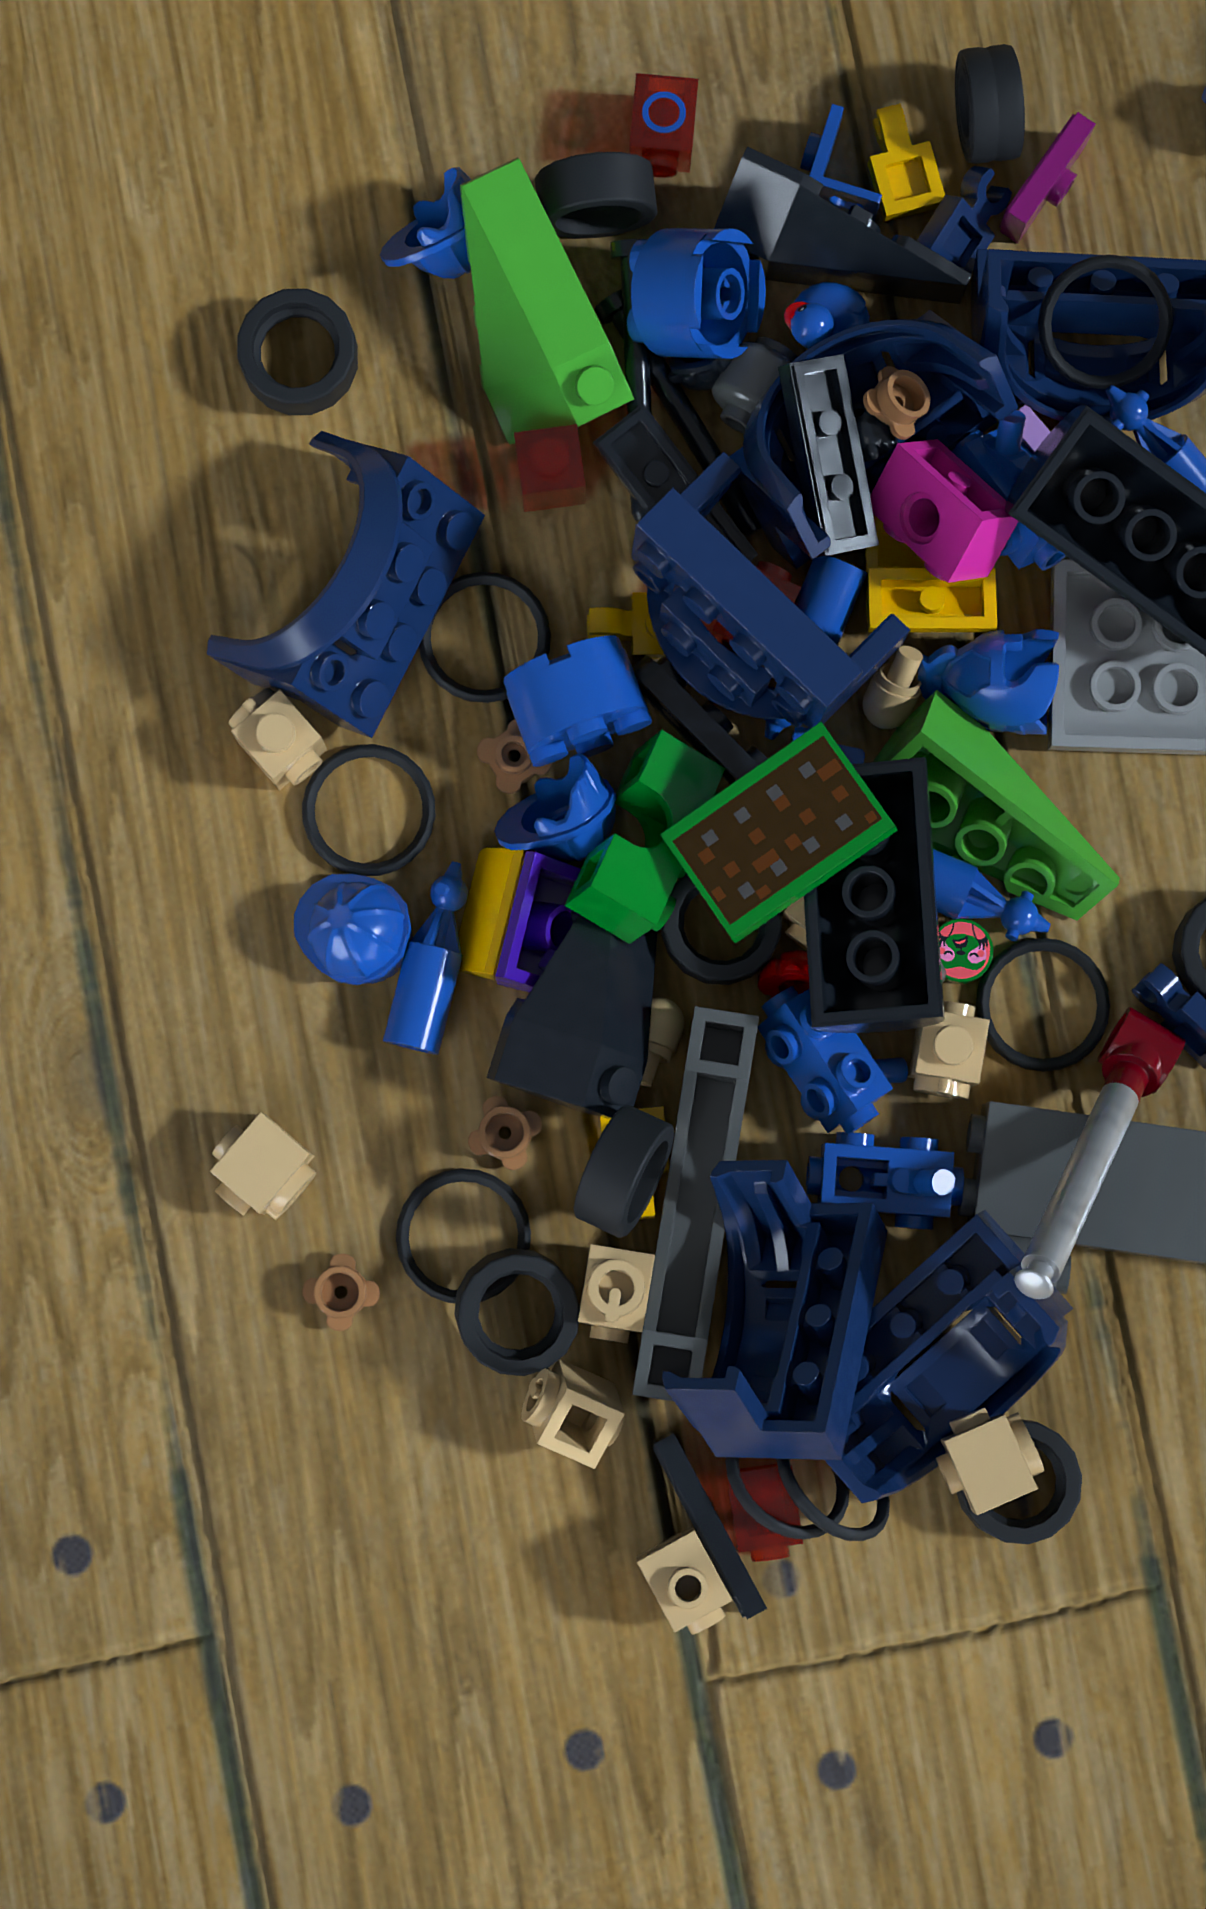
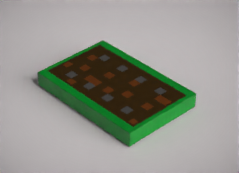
M820 722L660 835L731 939L737 943L898 830L826 727Z

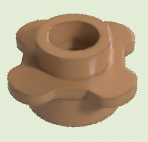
M891 366L884 367L878 372L879 382L876 387L864 394L863 403L868 413L875 415L880 421L890 426L893 436L906 440L915 433V421L929 411L930 394L925 383L915 373L908 370H898Z
M515 719L509 723L507 731L495 738L486 737L482 739L477 747L479 760L490 765L496 776L497 788L506 794L518 792L522 783L529 781L535 774H546L552 765L551 763L541 767L532 766ZM511 751H518L521 755L519 761H510L508 758Z
M501 1096L490 1097L483 1104L484 1117L478 1130L471 1132L468 1137L469 1148L478 1156L489 1154L502 1160L506 1169H520L527 1162L526 1149L532 1136L539 1134L542 1129L541 1118L532 1110L521 1112L508 1106L506 1099ZM502 1127H508L511 1130V1136L508 1139H502L499 1136V1130Z
M348 1254L333 1256L330 1260V1267L318 1278L308 1279L304 1283L302 1290L305 1301L310 1304H317L319 1309L327 1316V1325L335 1331L349 1329L353 1323V1317L363 1307L374 1306L380 1297L378 1285L374 1281H366L356 1270L355 1259ZM344 1286L347 1289L345 1298L340 1299L335 1295L337 1287Z

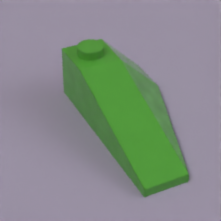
M512 159L461 184L460 192L467 256L471 266L475 306H473L475 327L478 330L481 365H479L481 385L507 443L511 445L579 427L634 400L611 344L520 159Z
M938 690L934 691L901 726L897 727L873 762L925 757L928 769L933 849L976 866L979 872L1003 881L1007 892L1020 897L1022 891H1028L1034 895L1033 903L1077 921L1118 886L1120 877L990 732Z

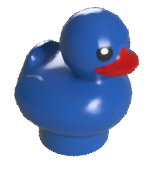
M822 282L802 291L794 303L785 309L784 320L788 328L791 329L795 340L806 349H809L818 342L843 330L870 323V315L864 298L857 291L843 284Z

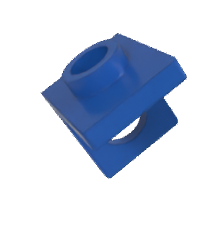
M832 104L823 134L811 132L809 135L800 169L809 171L810 177L823 184L818 195L819 197L838 208L850 209L856 203L847 202L837 196L855 200L860 203L856 205L873 214L871 220L875 222L882 198L881 194L824 177L844 111V107Z

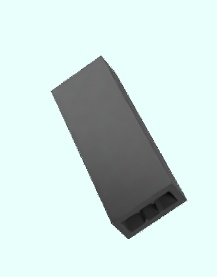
M993 1101L982 1104L981 1115L971 1114L969 1119L966 1152L976 1153L973 1179L964 1178L963 1198L961 1206H958V1216L967 1217L968 1222L976 1214L986 1210L1007 1235L1033 1238L1090 1115ZM1130 1121L1074 1246L1206 1265V1132Z

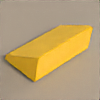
M484 848L480 851L458 935L463 955L459 972L495 981L525 858L524 850Z

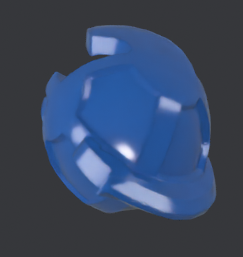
M1003 629L991 630L981 634L974 641L960 649L953 645H946L936 650L929 657L923 655L918 668V681L921 682L920 690L922 696L926 700L934 691L938 690L988 731H1009L1020 735H1047V709L1056 691L1059 664L1045 662L1059 639V632L1035 629L1024 634H1004Z

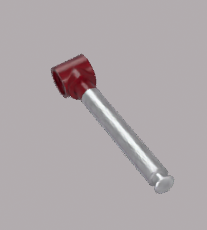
M1128 1007L1120 1017L1101 1049L1097 1062L1102 1064V1074L1105 1079L1104 1086L1022 1259V1270L1015 1274L1014 1281L1017 1288L1028 1297L1045 1299L1052 1295L1054 1291L1052 1283L1057 1282L1062 1274L1141 1097L1157 1092L1173 1069L1184 1048L1186 1039L1131 1007Z

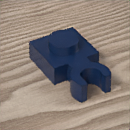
M980 166L971 167L964 175L960 187L961 197L944 196L917 239L922 245L972 274L977 249H987L995 237L994 232L986 223L991 215H997L1007 207L1012 195L1009 188L991 185L986 191L987 185L992 180L995 172L991 168Z
M1160 963L1152 972L1147 973L1131 991L1143 1005L1158 1012L1164 1018L1160 1025L1186 1039L1183 1049L1206 1069V999L1198 992L1190 996L1183 989L1177 976L1168 967Z

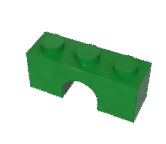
M662 729L636 749L615 793L617 796L615 804L630 812L639 821L645 835V847L636 846L614 833L588 853L565 906L628 944H631L651 929L655 932L659 931L668 921L676 905V898L670 894L677 878L681 879L686 874L660 834L718 794L716 789L725 768Z

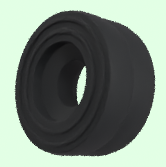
M1002 44L986 48H966L960 50L957 55L955 66L956 119L961 148L968 163L979 164L988 163L993 160H1013L1019 158L1022 153L1025 134L1024 93L1019 62L1011 45Z

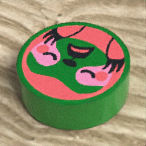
M968 919L951 920L939 928L940 956L946 970L945 981L953 984H965L983 975L989 968L993 958V943L988 932L980 924Z

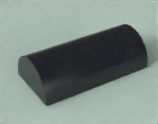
M1087 405L1076 407L1048 434L1023 468L1007 498L1005 505L1006 513L1206 657V493Z
M925 757L852 764L898 831L804 895L812 1028L832 1033H874L935 1025L945 1020L927 760Z

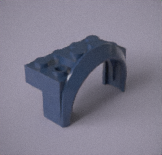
M977 249L971 279L972 340L997 356L1016 403L1021 406L1026 404L1034 412L1059 421L1076 407L1087 405L1111 423V405L1106 389L1083 387L1069 381L1056 371L1045 356L1039 340L1038 329L1041 304L1049 287L1057 277L1073 264L1089 257L1101 255ZM1124 256L1144 264L1154 272L1166 288L1172 304L1173 325L1170 340L1165 349L1167 381L1162 385L1160 383V365L1158 360L1150 371L1136 381L1117 387L1126 393L1137 394L1139 390H1143L1149 395V399L1146 401L1148 406L1147 419L1153 420L1167 415L1206 394V260ZM1113 268L1092 270L1080 275L1069 283L1055 304L1051 321L1052 332L1140 336L1147 339L1118 345H1089L1068 342L1053 337L1057 350L1066 362L1077 370L1097 376L1116 375L1131 369L1142 361L1156 340L1160 324L1159 308L1155 296L1147 284L1134 274ZM1032 341L1030 375L1028 361V343Z
M931 310L918 319L877 321L843 330L818 342L792 362L844 355L852 403L855 404L863 401L864 394L868 390L874 389L878 384V372L887 367L881 351L889 352L896 369L915 373L925 383L930 394L929 411L915 421V433L906 440L898 439V443L938 439L952 452L955 446L971 433L986 431L997 422L995 418L1001 421L1019 408L997 356L962 334ZM778 377L753 410L744 433L743 447L729 457L742 470L737 480L772 548L794 568L798 569L807 561L814 559L831 546V539L805 513L780 377ZM894 449L889 450L876 460L864 462L870 495Z
M321 431L311 439L309 445L336 456L348 465L351 470L346 480L359 485L360 500L357 521L342 561L318 597L292 622L270 635L253 640L211 635L208 639L207 655L250 683L263 688H271L274 692L281 690L285 696L303 702L339 727L372 738L485 515L408 455L351 441Z
M723 452L681 494L672 488L636 524L631 558L636 564L632 568L638 578L647 586L648 612L657 641L673 668L690 686L712 702L739 714L763 719H785L794 727L799 728L804 723L811 729L820 722L824 724L902 646L910 629L894 614H890L849 656L705 519L732 487V482L742 472L741 468ZM716 619L734 636L729 643L736 654L717 641L702 621L710 624ZM772 678L777 682L775 688L768 686Z
M788 1160L719 1161L712 1170L710 1179L724 1221L728 1254L727 1304L720 1350L711 1378H680L670 1371H663L662 1380L665 1390L692 1426L701 1433L716 1457L841 1460L888 1230L873 1203H811ZM767 1281H797L796 1288H766Z
M986 1210L976 1214L872 1308L842 1459L825 1460L861 1503L895 1494L939 1467L936 1457L946 1454L941 1439L954 1434L949 1422L983 1407L986 1408L989 1417L1000 1413L1004 1414L1049 1371L1066 1347L1068 1321L1064 1316L1073 1307L1055 1287L1052 1295L1045 1299L1028 1297L1017 1288L1014 1278L1015 1274L1022 1270L1021 1262L1025 1254ZM993 1307H995L1001 1313V1315L1017 1331L1021 1338L1016 1334V1332L1008 1325V1323L1000 1316V1314ZM972 1310L948 1333H946L938 1342H936L928 1351H926L920 1358H918L911 1366H909L903 1373H901L896 1378L898 1372L906 1364H908L926 1346H928L935 1338H937L955 1320H957L964 1312ZM891 1391L900 1399L926 1431L917 1430L891 1401Z

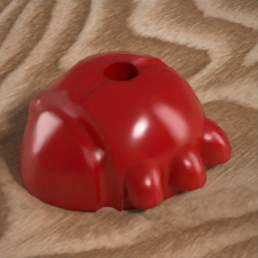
M791 950L782 953L778 959L773 958L762 968L758 976L759 990L765 995H770L771 998L791 986H794L798 994L808 990L807 951Z

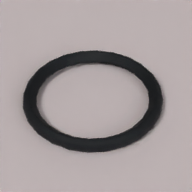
M1110 254L1089 257L1073 264L1062 272L1049 287L1041 304L1038 319L1039 340L1045 356L1055 370L1069 381L1083 387L1107 389L1111 385L1121 387L1136 381L1150 371L1162 357L1170 340L1173 325L1172 304L1166 288L1157 275L1138 261ZM1096 269H1120L1136 275L1147 284L1154 294L1159 308L1160 324L1158 334L1151 350L1142 361L1131 369L1116 375H1090L1071 366L1057 350L1052 337L1051 321L1053 309L1060 294L1069 283L1080 275Z
M477 572L462 575L452 580L419 645V650L428 673L440 687L453 696L470 702L491 703L508 699L505 686L481 690L460 685L447 676L433 654L431 644L432 625L437 612L444 602L455 593L467 587L477 585H493L511 591L529 607L536 621L538 642L534 658L545 653L548 656L551 631L548 616L540 600L528 587L516 579L500 573Z
M377 744L356 745L340 750L327 758L313 773L306 786L302 802V822L307 838L315 851L329 865L345 873L361 876H381L397 871L410 863L425 847L432 834L436 817L434 794L430 782L422 769L407 755L393 748ZM375 757L388 760L400 766L411 776L418 787L422 799L423 815L420 828L414 840L403 852L386 861L363 864L350 861L338 855L326 844L319 833L315 820V803L318 791L324 780L334 769L354 759Z
M1035 938L1009 946L992 960L978 985L976 1009L978 1018L990 1020L987 1041L995 1052L1008 1062L1021 1068L1046 1072L1061 1070L1074 1065L1093 1051L1102 1039L1108 1024L1110 999L1102 972L1088 955L1079 948L1061 940ZM1029 952H1055L1072 959L1088 975L1096 993V1018L1090 1033L1079 1046L1059 1057L1042 1059L1029 1057L1015 1051L997 1033L991 1019L989 1000L991 988L997 975L1013 959Z
M459 1168L443 1171L426 1179L413 1190L403 1204L397 1220L396 1245L398 1257L406 1274L417 1287L428 1295L447 1303H456L457 1290H450L439 1286L427 1278L417 1266L409 1243L410 1223L414 1212L422 1200L435 1189L446 1184L461 1181L478 1183L489 1187L505 1200L516 1219L518 1230L517 1249L530 1250L531 1229L529 1217L521 1199L502 1180L480 1170ZM511 1274L496 1280L487 1288L480 1302L500 1294L515 1281L519 1274Z
M726 1457L727 1477L733 1493L744 1510L756 1522L770 1531L788 1538L805 1540L817 1538L827 1533L815 1524L805 1526L792 1525L777 1520L766 1513L753 1500L745 1488L740 1474L739 1458ZM832 1469L837 1489L836 1501L827 1517L839 1524L849 1505L850 1489Z
M776 1459L779 1475L794 1504L811 1522L823 1531L846 1541H865L876 1537L884 1529L889 1518V1496L877 1500L876 1514L871 1523L861 1528H849L828 1518L808 1499L795 1479L790 1459Z

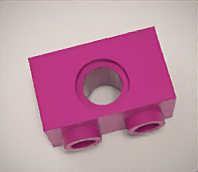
M938 439L897 443L870 495L873 514L883 522L885 532L895 540L908 545L925 561L924 566L930 574L948 583L988 577L1019 522L1006 513V500Z

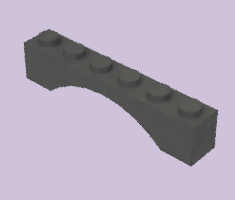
M695 1006L632 1395L673 1401L665 1390L662 1380L663 1371H670L680 1378H702L725 1232L722 1213L710 1175L719 1161H736L759 1016Z

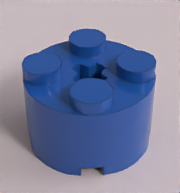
M665 228L655 232L648 239L637 240L632 246L629 257L633 276L631 284L632 308L627 317V330L631 339L636 343H644L653 353L663 357L733 359L742 355L748 347L739 346L747 332H758L764 314L766 298L765 275L761 260H750L747 249L744 244H753L748 236L737 229Z
M615 635L600 636L566 645L568 654L549 661L545 653L520 665L504 677L503 683L507 691L506 695L533 767H541L556 762L567 756L568 751L573 749L576 750L577 755L582 754L587 758L600 754L614 746L611 735L615 733L617 735L629 734L652 723L651 715L628 654L622 647L619 637Z

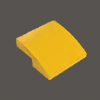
M874 516L879 545L864 548V571L867 572L865 594L868 632H873L890 614H894L910 629V632H989L997 630L996 568H992L988 577L951 583L940 580L927 571L924 566L925 561L908 545L889 536L883 529V522Z

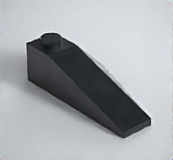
M747 146L714 229H737L745 233L753 244H744L747 249L750 260H761L765 280L809 286L822 282H834L846 285L857 292L960 304L972 274L909 236L894 235L890 240L880 233L879 226L871 220L873 214L856 204L852 205L850 209L834 206L818 196L823 187L822 183L793 167Z
M572 910L571 928L557 950L548 949L537 965L543 972L526 999L517 998L507 1013L486 1078L579 1112L611 1119L622 1106L630 1105L634 1107L648 1061L657 932L651 929L631 944H628Z

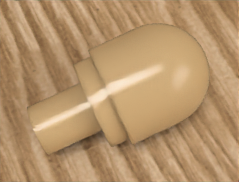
M901 646L893 663L883 664L873 674L864 694L862 704L866 718L874 726L882 729H894L901 726L911 715L921 693V682L918 681V675L916 674L923 659V655L919 650L911 646Z
M652 998L648 1061L640 1084L647 1087L652 1086L659 1063H669L671 1056L676 1054L684 1030V1016L681 1009L675 1002L667 998Z

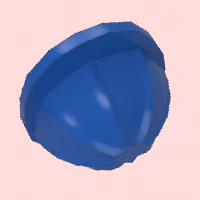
M460 167L451 168L444 173V194L442 197L435 201H418L413 207L416 219L394 234L382 247L379 256L386 266L400 267L412 263L427 273L455 279L471 272L467 256L460 185L471 180V178Z
M576 754L570 757L569 770L566 776L558 779L539 778L534 784L535 794L528 796L509 808L497 821L494 830L499 844L507 849H532L537 853L564 863L582 862L588 853L604 842L611 833L615 823V800L617 796L609 782L601 777L588 758L582 754Z
M331 874L312 884L300 898L294 913V936L304 955L317 969L338 983L352 985L374 984L391 978L401 968L408 941H411L413 938L407 904L396 890L374 878L357 874Z

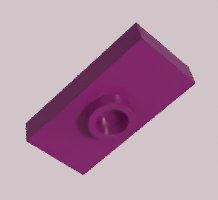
M1079 112L1076 115L1072 114L1007 207L999 226L1002 234L1018 244L1046 202L1055 207L1060 204L1078 176L1070 168L1086 147L1096 125L1094 122Z

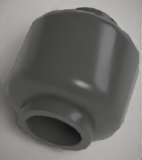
M758 337L755 342H742L739 347L748 348L742 355L733 358L727 369L720 373L712 387L713 397L723 409L720 414L721 420L732 429L743 434L759 400L779 377L778 367L792 363L798 357L785 345L767 337Z

